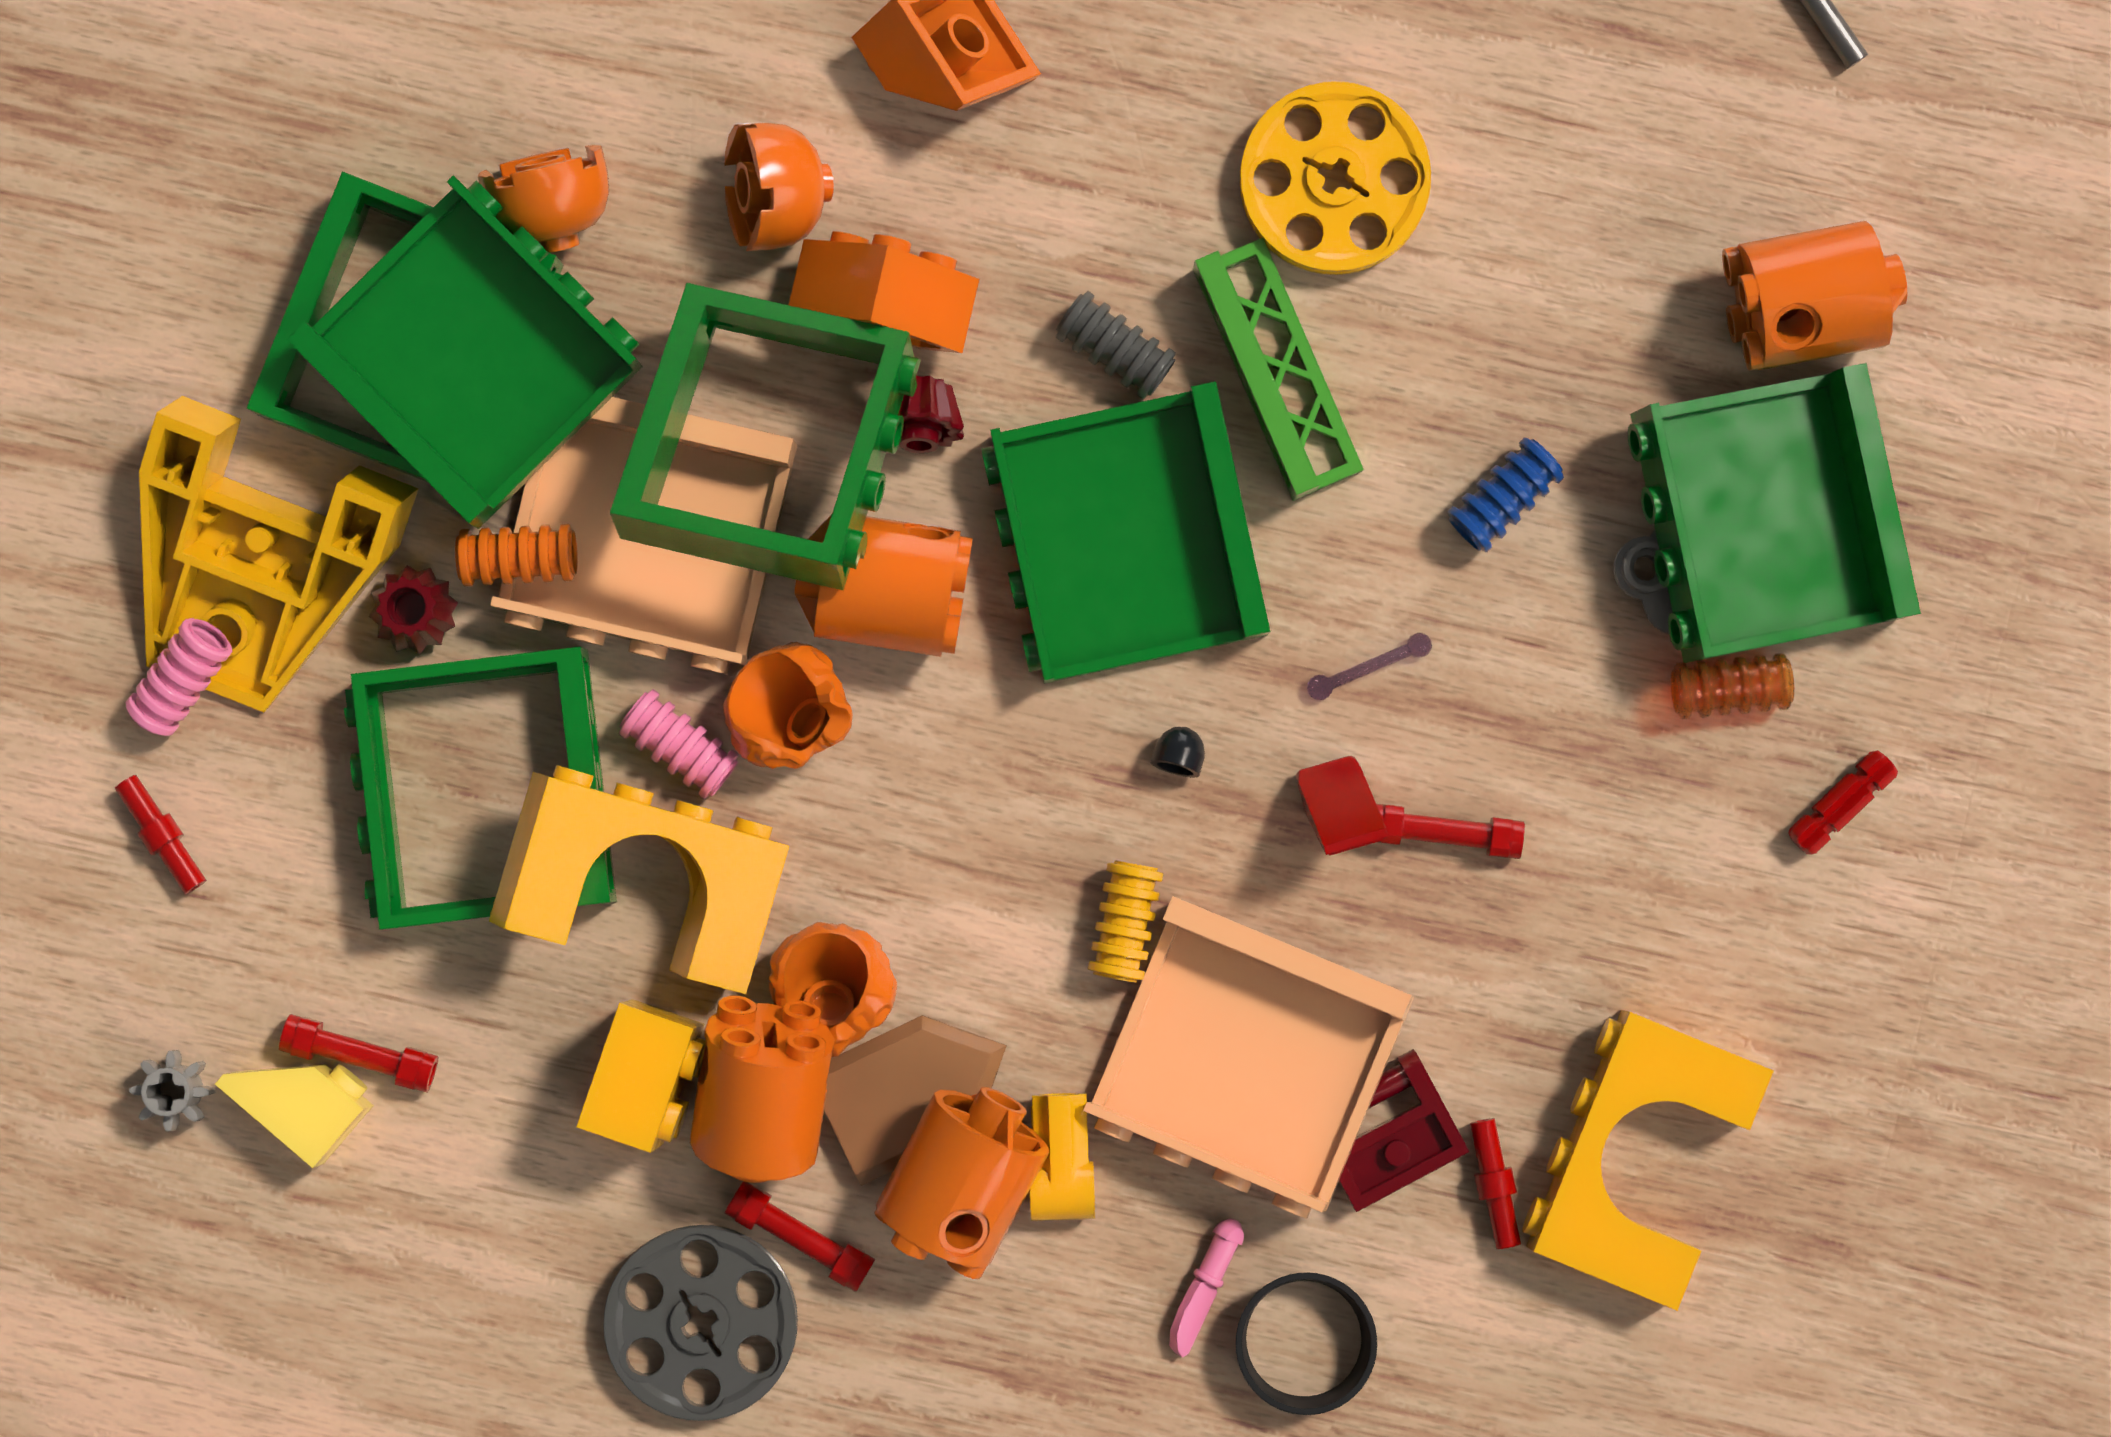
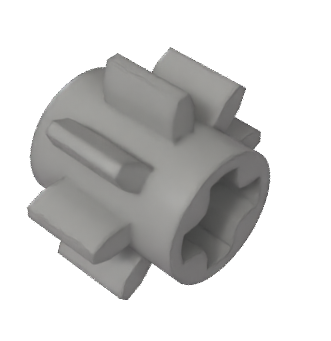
M180 1050L168 1051L165 1059V1068H161L157 1062L151 1059L144 1060L141 1063V1067L148 1076L143 1084L129 1088V1093L142 1095V1100L146 1107L139 1115L141 1121L155 1115L164 1116L163 1126L165 1131H173L178 1128L180 1113H184L188 1119L194 1122L202 1120L204 1115L197 1104L202 1097L214 1094L216 1090L211 1086H203L199 1076L204 1070L206 1063L200 1061L190 1066L181 1065L182 1056ZM173 1080L174 1085L184 1086V1098L172 1101L171 1096L161 1095V1083Z

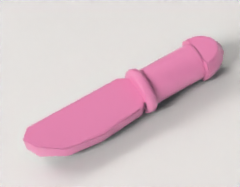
M1229 1218L1223 1220L1214 1228L1213 1232L1215 1235L1199 1269L1194 1270L1193 1274L1196 1278L1192 1281L1177 1310L1170 1329L1169 1346L1174 1353L1182 1358L1189 1354L1216 1297L1217 1287L1221 1288L1223 1286V1276L1238 1244L1242 1245L1244 1232L1242 1225L1236 1219Z

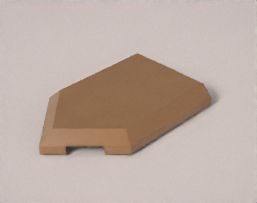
M921 1015L840 1054L838 1057L831 1058L824 1110L860 1185L867 1184L894 1171L935 1092L940 1089L954 1090L972 1096L978 1094L982 1087L992 1088L1007 1045Z

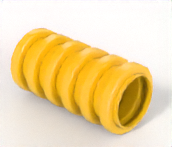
M1115 860L1114 863L1107 864L1106 871L1112 873L1110 883L1105 882L1103 885V891L1108 892L1107 903L1100 902L1099 911L1105 912L1103 922H1096L1095 930L1101 932L1099 942H1092L1091 949L1097 951L1096 961H1089L1088 970L1093 971L1094 975L1137 983V980H1143L1145 972L1139 970L1141 960L1148 959V952L1143 950L1145 940L1150 941L1152 938V932L1146 930L1148 921H1155L1156 913L1150 911L1152 901H1159L1160 893L1154 892L1156 881L1162 882L1163 873L1158 872V868Z

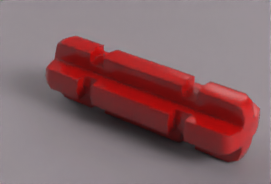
M1878 750L1869 752L1855 766L1857 769L1855 774L1847 773L1812 807L1814 813L1811 816L1808 814L1803 815L1789 829L1788 834L1799 849L1808 855L1816 854L1831 840L1829 834L1832 831L1839 832L1875 798L1873 795L1875 790L1882 791L1897 777L1898 770L1887 756Z

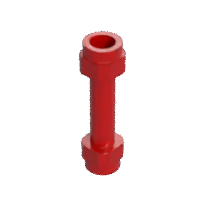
M1377 804L1389 836L1385 838L1386 840L1379 841L1378 843L1400 845L1401 839L1483 848L1487 849V856L1521 858L1525 833L1524 821L1492 817L1490 824L1404 814V807Z
M293 1014L288 1016L279 1042V1051L289 1053L292 1056L311 1060L316 1054L396 1077L395 1085L426 1093L430 1090L439 1059L437 1055L412 1047H406L404 1052H399L323 1030V1022Z
M742 1182L725 1210V1214L749 1230H752L756 1224L832 1270L828 1276L829 1278L857 1292L876 1260L875 1258L848 1242L845 1248L769 1203L772 1197L769 1193L749 1182Z

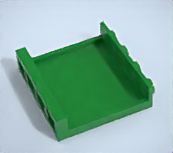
M453 175L447 181L452 190L313 327L304 322L286 340L469 524L479 529L643 366L631 354L640 344L613 317L602 325L586 308L594 300L587 290L568 272L557 279L541 263L549 253L524 227L521 226L512 234L495 217L503 207L477 180L467 189Z
M1867 363L1843 367L1829 374L1660 406L1659 403H1654L1630 414L1632 424L1628 427L1629 449L1634 460L1641 463L1646 486L1641 491L1642 510L1647 522L1650 525L1654 524L1659 550L1655 552L1654 557L1655 570L1660 584L1664 588H1668L1672 613L1668 617V630L1673 646L1676 650H1681L1683 663L1921 614Z
M1216 381L1191 386L1189 392L1003 432H1000V428L990 430L993 446L981 448L989 486L1002 484L1006 508L994 510L1002 548L1015 545L1020 570L1008 572L1016 610L1028 607L1033 632L1023 634L1021 637L1029 672L1042 670L1044 684L1263 637L1271 632Z

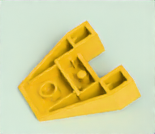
M181 396L156 412L139 469L146 666L150 668L153 664L158 663L157 657L163 649L168 648V642L174 634L179 633L178 628L185 619L194 618L206 621L218 628L226 636L231 644L232 653L226 661L221 662L222 667L218 673L210 677L211 682L205 690L264 713L399 548L419 488L359 465L336 484L327 516H323L224 477L241 418Z

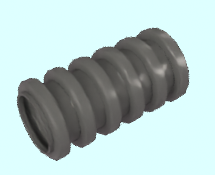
M1087 291L1084 295L1080 294L1057 326L1056 338L1061 342L1067 338L1074 343L1072 350L1080 353L1082 350L1090 354L1088 361L1096 365L1099 361L1105 364V373L1109 376H1112L1115 372L1122 376L1121 384L1126 388L1131 384L1139 388L1137 395L1140 398L1145 399L1148 395L1151 396L1175 362L1173 358L1176 352L1170 348L1165 352L1159 349V340L1155 337H1152L1149 341L1141 336L1143 333L1141 327L1136 325L1133 329L1125 325L1127 318L1124 315L1119 314L1116 318L1109 313L1111 306L1105 302L1100 306L1093 302L1094 294Z

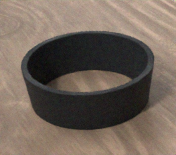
M1318 1273L1289 1274L1264 1286L1245 1307L1236 1332L1238 1364L1248 1385L1269 1405L1298 1415L1325 1413L1350 1401L1367 1382L1372 1373L1377 1355L1376 1327L1364 1301L1343 1282ZM1296 1281L1320 1283L1341 1294L1353 1308L1361 1331L1359 1356L1350 1374L1333 1389L1313 1396H1294L1270 1386L1255 1370L1247 1349V1328L1255 1307L1275 1288Z

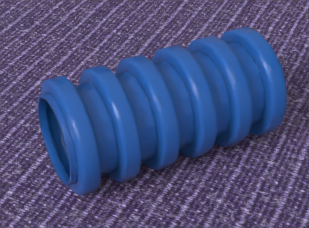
M1524 437L1519 442L1521 450L1517 454L1509 451L1505 455L1507 463L1503 467L1495 465L1490 470L1493 476L1490 480L1480 479L1476 483L1478 491L1474 495L1466 493L1462 497L1463 506L1459 509L1452 506L1447 511L1452 526L1478 551L1488 552L1492 548L1490 540L1495 536L1502 539L1507 534L1504 527L1509 522L1516 525L1521 520L1519 513L1523 509L1531 511L1535 507L1533 499L1537 495L1545 497L1550 492L1548 485L1552 481L1559 484L1564 479L1563 469L1560 464L1534 439L1530 440Z

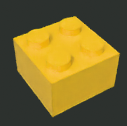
M634 999L620 1002L576 1127L649 1153L662 1146L664 1141L670 1143L673 1138H677L689 1106V1102L679 1099L685 1080L692 1081L694 1077L698 1078L706 1047V1040L700 1037L705 1024Z

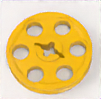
M1336 81L1322 82L1305 86L1287 94L1271 106L1259 119L1249 136L1243 153L1239 180L1240 195L1251 227L1259 239H1264L1267 248L1279 258L1297 268L1313 273L1326 275L1350 274L1369 269L1385 261L1397 252L1411 237L1423 216L1429 199L1431 188L1430 159L1418 127L1411 117L1392 99L1360 84ZM1299 107L1308 108L1316 113L1321 123L1320 132L1316 137L1308 141H1298L1287 133L1284 122L1286 115L1293 109ZM1360 107L1373 108L1380 113L1383 119V132L1373 140L1364 141L1358 139L1351 133L1348 127L1349 115ZM1302 160H1306L1310 165L1305 164ZM1402 161L1413 168L1416 175V184L1413 190L1407 194L1396 195L1384 188L1381 183L1380 174L1382 168L1389 162ZM1264 163H1279L1289 173L1290 184L1282 194L1267 196L1256 188L1253 180L1254 172ZM1339 163L1348 168L1345 179L1352 184V188L1348 190L1344 187H1338L1331 194L1322 189L1325 178L1317 172L1321 167L1326 170H1332ZM1360 192L1365 193L1368 197H1364ZM1307 216L1318 222L1322 229V240L1318 246L1304 251L1294 248L1286 237V227L1291 220ZM1373 216L1383 224L1385 240L1378 248L1364 250L1352 242L1349 230L1351 223L1356 218Z

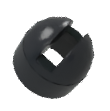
M1173 727L1158 738L1150 763L1156 768L1171 774L1197 778L1200 776L1205 759L1203 741L1197 732L1188 727Z

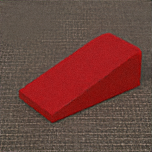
M1346 756L1297 772L1296 780L1306 816L1326 855L1329 854L1331 856L1386 840L1385 838L1389 837L1362 768L1354 756Z

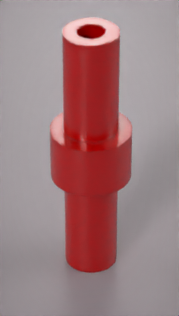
M133 775L118 784L114 789L140 826L141 830L137 835L150 855L158 854L185 895L203 885L207 880L181 843L180 839L184 834L171 814H162L137 775Z
M1495 1118L1471 1122L1470 1128L1480 1170L1479 1173L1474 1174L1479 1200H1486L1496 1249L1521 1245L1511 1197L1512 1194L1517 1193L1512 1167H1505Z

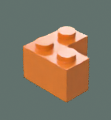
M833 231L830 241L803 240L788 305L907 331L910 333L912 347L918 349L963 353L979 279L955 270L957 260L954 258L924 251L920 252L919 256L911 254V243L900 238L875 234L872 244H869V240L866 238Z

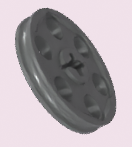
M714 1225L685 1226L670 1230L653 1238L637 1250L622 1266L614 1279L606 1300L603 1325L604 1339L608 1355L617 1375L624 1385L643 1403L665 1415L679 1419L695 1421L715 1420L739 1413L750 1407L768 1393L778 1381L791 1358L796 1342L798 1329L797 1304L785 1271L761 1244L738 1231ZM704 1240L712 1244L716 1249L718 1255L717 1267L709 1275L696 1276L688 1272L682 1262L683 1249L691 1241ZM760 1271L767 1274L772 1280L774 1295L767 1305L751 1307L742 1301L738 1293V1283L745 1273ZM648 1273L654 1275L660 1281L663 1287V1297L658 1306L652 1309H641L631 1303L627 1294V1287L633 1276ZM681 1290L685 1291L692 1306L696 1305L702 1313L708 1312L711 1309L716 1313L718 1319L712 1324L711 1331L714 1335L712 1339L717 1348L720 1349L721 1355L716 1352L709 1338L706 1339L701 1332L690 1335L686 1331L685 1325L691 1319V1313L688 1310L690 1305L685 1297H683ZM756 1335L766 1337L775 1348L774 1363L764 1371H753L746 1368L739 1358L740 1344L744 1339ZM651 1338L661 1345L664 1352V1362L658 1371L650 1374L641 1373L632 1367L628 1359V1350L635 1340ZM693 1370H709L719 1379L720 1393L718 1398L712 1403L705 1405L696 1404L686 1395L684 1389L685 1378Z

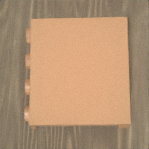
M612 397L525 483L514 533H519L521 526H530L532 532H539L541 525H550L552 531H558L561 524H570L572 530L575 531L577 541V574H574L572 581H563L561 575H555L552 582H544L541 576H535L532 583H524L521 577H515L512 584L501 583L499 596H492L490 606L506 611L504 623L541 632L544 620L567 625L566 637L604 646L606 635L631 640L628 652L666 660L668 649L693 655L691 667L728 675L730 663L739 666L746 665L767 573L619 538L610 515V510L646 404ZM687 414L658 505L777 532L797 444L793 438Z
M1172 896L1163 920L1167 922L1148 965L1144 979L1138 989L1092 1102L1086 1103L1083 1111L1098 1117L1094 1126L1095 1129L1114 1138L1130 1143L1133 1133L1157 1142L1153 1154L1168 1161L1189 1168L1192 1158L1216 1167L1212 1179L1229 1187L1248 1193L1251 1184L1254 1183L1273 1191L1276 1194L1271 1204L1307 1219L1311 1208L1325 1212L1414 996Z

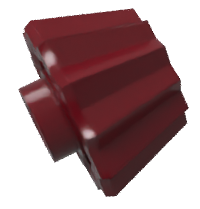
M916 375V391L912 397L904 395L898 414L903 416L904 419L899 445L902 449L912 453H930L937 450L938 447H951L953 441L962 440L964 437L962 430L964 424L953 387L944 383V379H935L930 375L923 377Z
M406 565L399 574H385L383 587L371 593L375 607L369 614V617L378 624L377 638L390 640L396 652L410 648L420 655L428 645H442L444 632L455 627L452 612L458 605V602L449 595V581L436 579L431 567L416 571Z

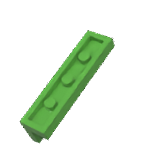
M1260 238L1221 256L1219 251L1195 260L1193 266L1195 277L1292 500L1295 501L1362 472L1364 468L1264 239ZM1256 257L1266 280L1258 303L1238 296L1227 272L1228 268ZM1269 291H1271L1279 312L1264 306ZM1244 309L1254 312L1250 322ZM1260 315L1285 324L1291 341L1283 361L1263 354L1253 332ZM1294 349L1298 353L1304 370L1289 364ZM1269 366L1279 370L1275 380ZM1285 373L1311 383L1316 399L1308 419L1288 412L1279 391ZM1320 406L1330 428L1314 422ZM1294 424L1304 428L1300 438ZM1310 431L1335 440L1345 464L1316 476L1304 449Z

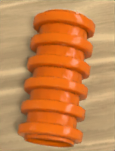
M561 524L558 531H552L550 525H541L539 532H532L530 526H521L519 533H512L510 527H501L499 534H492L490 528H481L479 535H472L470 529H461L455 541V562L458 578L464 586L474 585L476 579H481L484 585H492L496 578H501L504 584H512L515 577H521L524 583H532L535 576H541L544 582H552L555 575H561L563 581H572L574 574H577L578 568L575 531L572 530L570 524Z

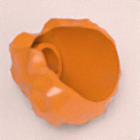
M799 642L778 645L754 655L730 684L731 687L722 705L726 725L731 733V743L742 758L753 765L769 767L771 769L783 766L793 769L803 767L814 754L822 752L844 740L852 726V709L846 700L842 683L833 671L832 660L818 648Z
M816 922L797 934L787 937L772 954L769 963L772 971L768 979L769 991L774 1005L783 1007L784 1004L790 1001H806L819 1007L821 1010L820 1022L829 1028L835 1039L832 1057H838L848 1045L863 1039L868 1031L880 1026L893 1008L897 992V981L890 969L889 958L882 951V945L866 931L854 929L844 923L828 924Z

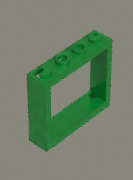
M342 171L246 409L258 416L427 482L393 447L290 407L308 361L286 339L304 322L313 327L329 311L369 209L415 226L433 208ZM549 253L541 263L559 279L563 276L561 271L564 265L556 255Z
M686 283L610 510V515L619 538L844 590L850 568L856 569L859 559H864L868 538L867 533L863 532L862 529L868 510L877 512L882 502L886 476L884 473H880L886 452L895 454L900 444L904 419L903 416L898 414L904 395L912 397L917 388L916 375L921 359L914 357L910 333ZM716 328L879 364L823 543L658 505Z
M580 646L351 674L352 689L345 690L347 708H344L347 726L349 728L357 727L359 752L351 753L350 769L355 791L364 790L366 816L358 817L357 831L362 854H371L374 879L365 881V899L369 900L370 918L378 917L379 930L490 917L496 898L490 897L415 907L406 906L383 694L558 673L569 769L593 775L590 788L604 792L587 649ZM611 846L602 852L591 866L584 881L577 907L617 902Z

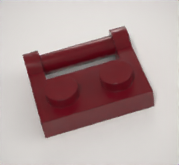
M1414 1049L1397 1057L1399 1064L1383 1072L1369 1109L1409 1087H1412L1420 1103L1357 1136L1339 1179L1356 1212L1469 1153L1463 1138Z

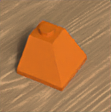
M890 0L851 37L866 59L869 68L886 91L954 111L961 110L1031 82L1041 74L994 0Z

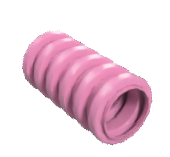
M194 618L185 619L178 628L179 633L174 634L168 642V648L163 649L157 657L158 663L150 667L147 671V678H143L137 685V693H132L127 699L126 709L128 713L143 729L157 735H173L179 727V721L184 720L190 712L189 706H194L200 698V691H205L210 684V677L218 673L222 667L221 662L226 661L231 655L232 647L226 636L218 628L206 621Z
M654 689L648 693L645 692L619 725L621 728L619 736L623 739L631 736L637 740L635 748L639 751L647 748L653 752L651 755L652 761L658 763L663 760L668 764L666 770L671 775L677 772L684 776L682 783L687 787L693 784L699 787L698 795L701 798L712 797L738 764L737 758L739 754L734 750L727 753L721 749L723 741L719 738L711 741L705 737L707 729L703 726H699L696 729L689 724L691 717L686 713L680 717L673 712L675 705L670 701L664 705L659 702V693Z

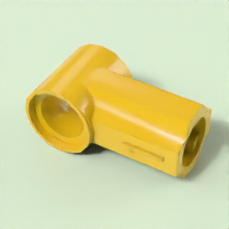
M1086 1093L1032 1095L1031 1129L1045 1141L1049 1154L1030 1188L1031 1221L1095 1219L1093 1161L1088 1159L1087 1112L1083 1111L1087 1103Z

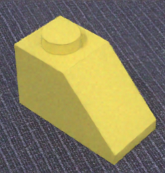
M326 1064L236 1071L223 1074L215 1083L219 1089L311 1168L324 1164L374 1106L362 1096L367 1090L366 1085L340 1064L333 1070Z

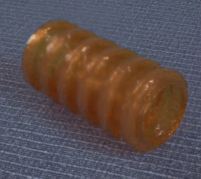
M1775 653L1772 660H1767L1764 655H1755L1753 662H1747L1743 656L1735 657L1733 664H1727L1725 659L1720 658L1714 661L1713 666H1707L1704 660H1699L1694 663L1693 668H1688L1683 662H1677L1671 671L1673 707L1682 720L1690 719L1692 712H1698L1701 718H1706L1711 715L1712 710H1717L1721 716L1729 715L1734 708H1737L1741 714H1748L1751 711V707L1757 706L1760 712H1768L1771 709V705H1777L1780 710H1788L1794 700L1793 670L1789 659L1783 653Z

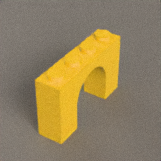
M556 765L553 777L533 772L489 922L506 930L566 945L584 881L595 860L608 847L622 839L636 835H657L667 841L679 854L689 879V902L669 971L690 980L746 994L789 850L788 845L770 840L773 827L739 817L735 818L732 829L711 823L714 810L676 800L673 812L651 806L654 793L621 783H616L613 794L592 789L590 787L593 775Z
M1621 1010L1617 1021L1608 1018L1601 1029L1594 1049L1595 1054L1602 1056L1593 1080L1584 1077L1576 1091L1570 1113L1578 1116L1569 1140L1560 1137L1553 1148L1546 1172L1554 1175L1545 1199L1538 1196L1534 1198L1526 1215L1522 1232L1530 1235L1526 1246L1533 1252L1678 1311L1701 1250L1686 1242L1634 1222L1615 1207L1606 1192L1602 1179L1601 1159L1605 1142L1614 1126L1626 1114L1642 1105L1660 1101L1682 1103L1750 1130L1774 1070L1632 1012Z

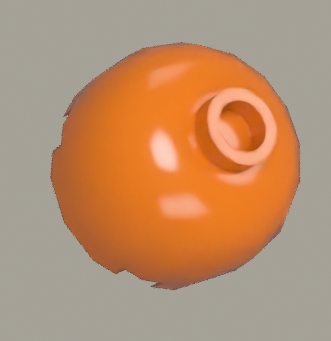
M773 123L734 125L728 136L724 166L736 165L735 188L733 186H725V201L734 238L739 246H748L746 251L772 250L792 246L809 235L821 217L824 202L831 201L834 190L831 168L828 164H821L817 150L800 131L787 125Z
M585 146L588 158L583 159L582 157L571 159L569 148L512 160L499 165L501 178L494 179V176L489 171L484 170L478 174V180L503 207L495 217L512 234L522 226L549 253L569 249L580 244L577 233L595 225L606 208L610 189L608 169L602 146Z

